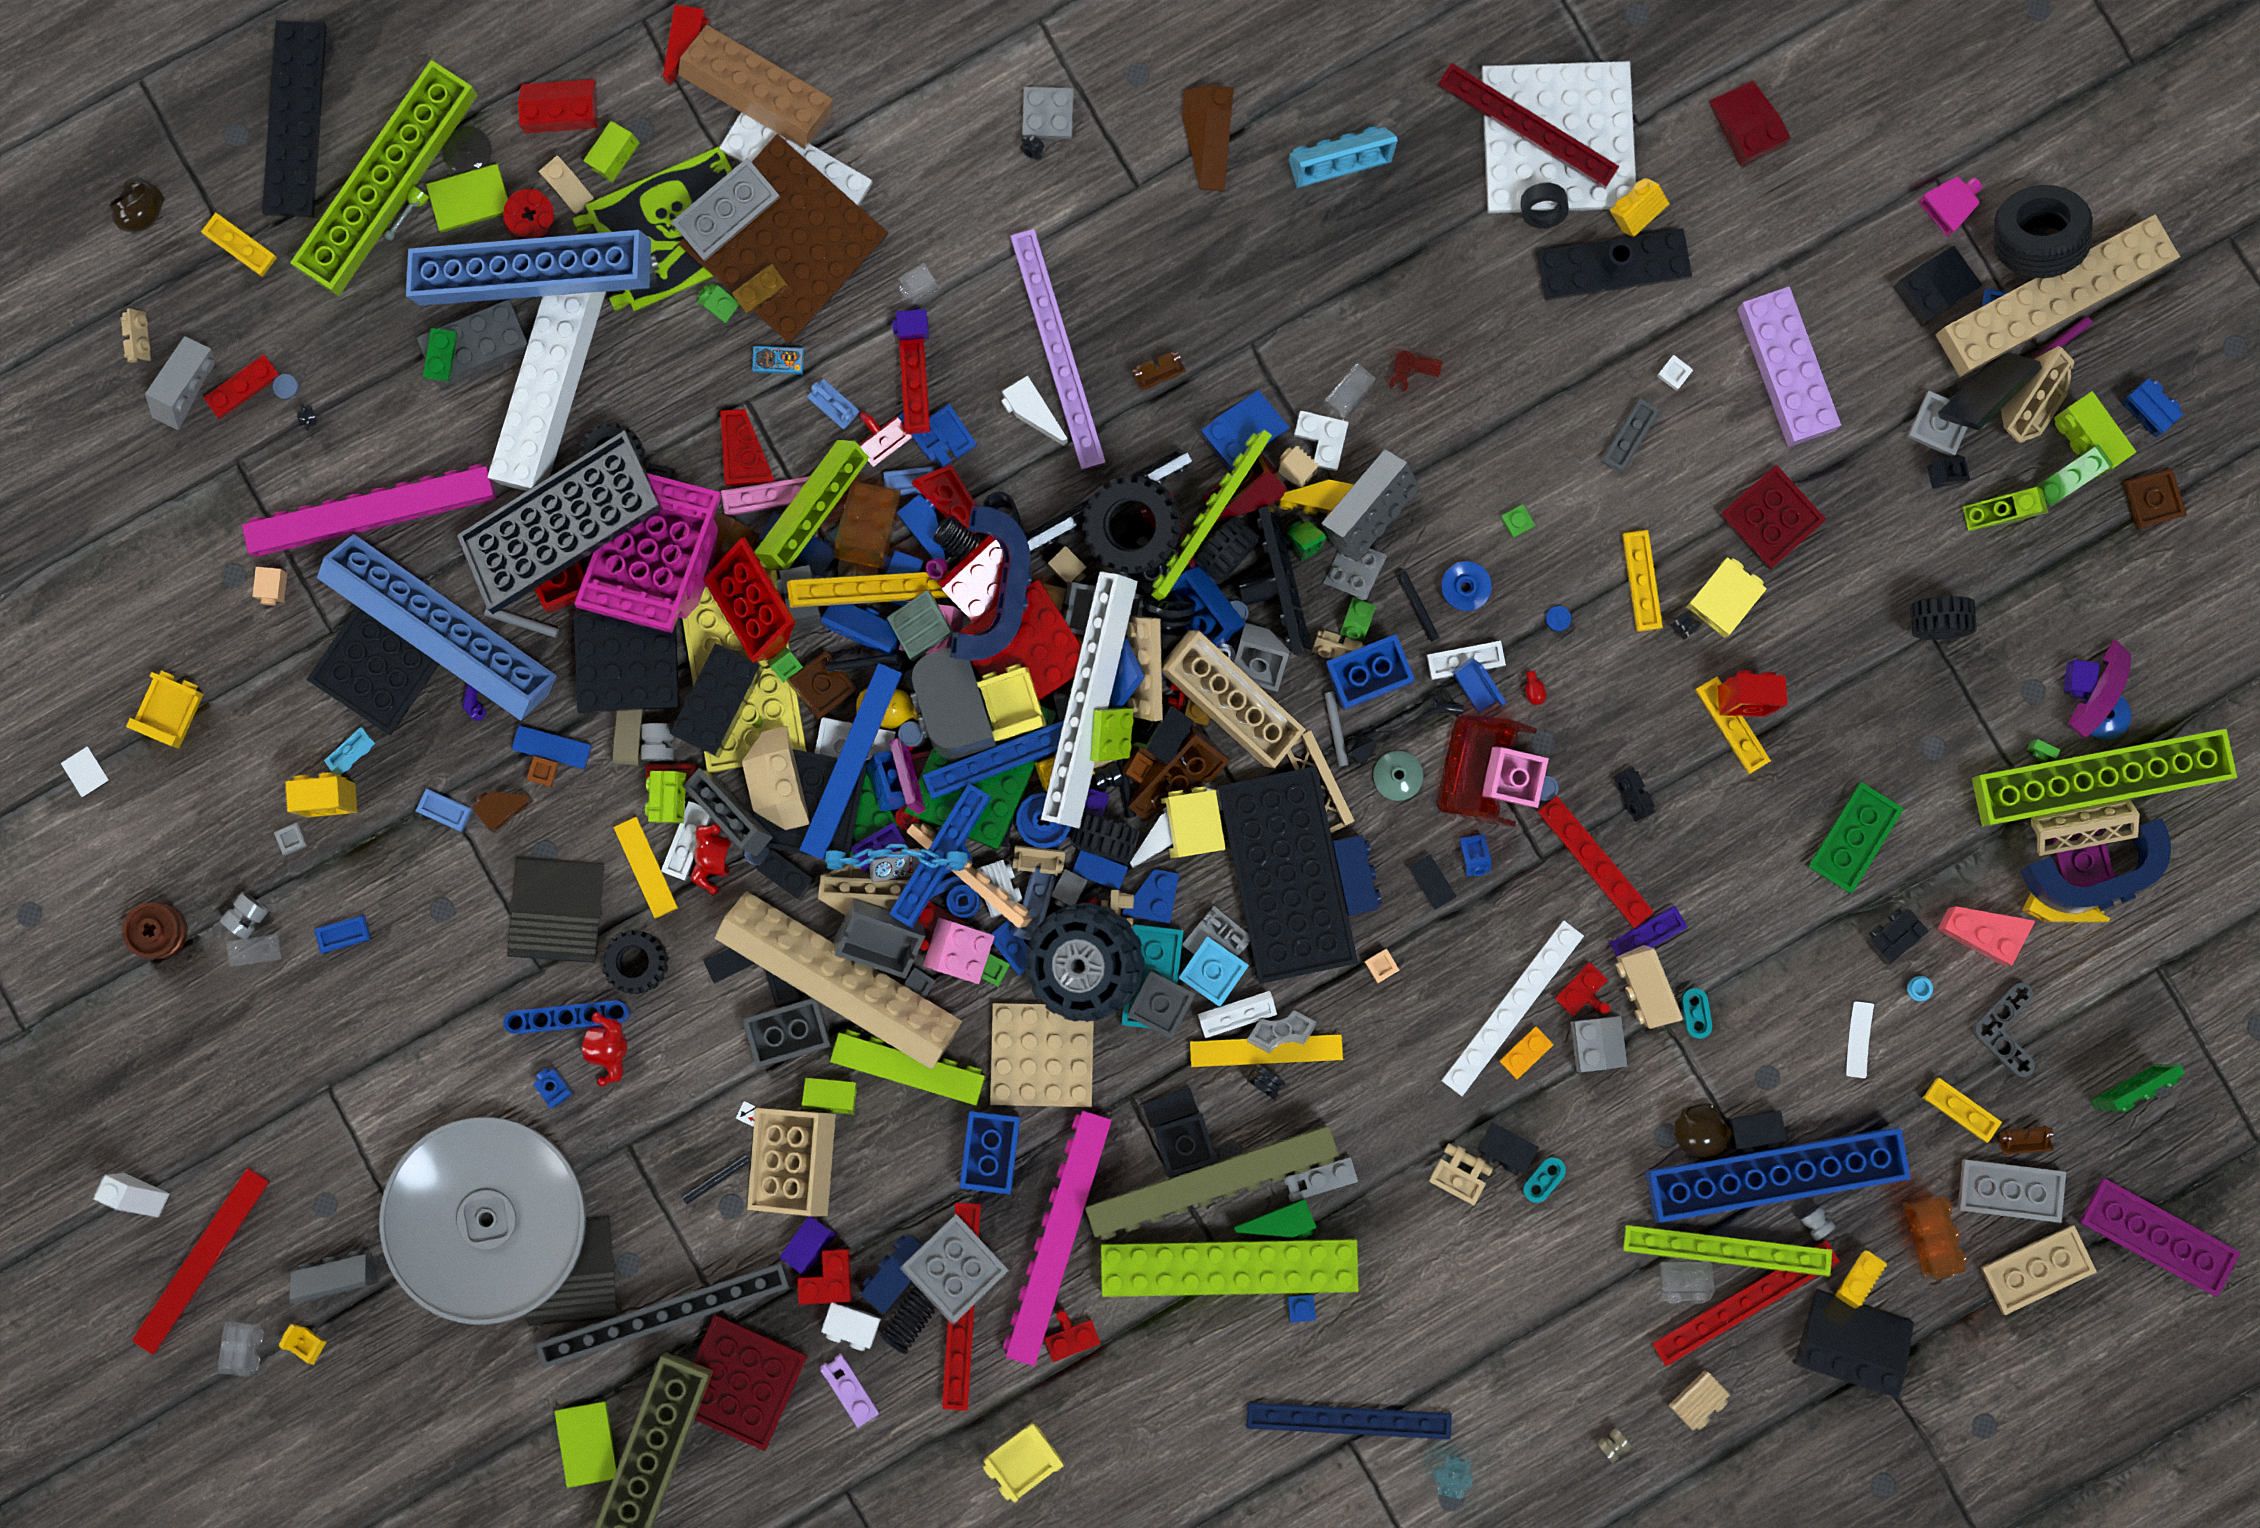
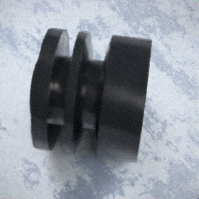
M1152 592L1144 596L1142 615L1144 617L1160 619L1161 650L1172 651L1188 630L1193 631L1190 624L1194 620L1195 615L1193 613L1196 609V603L1190 597L1174 592H1169L1165 598L1158 601L1151 596Z

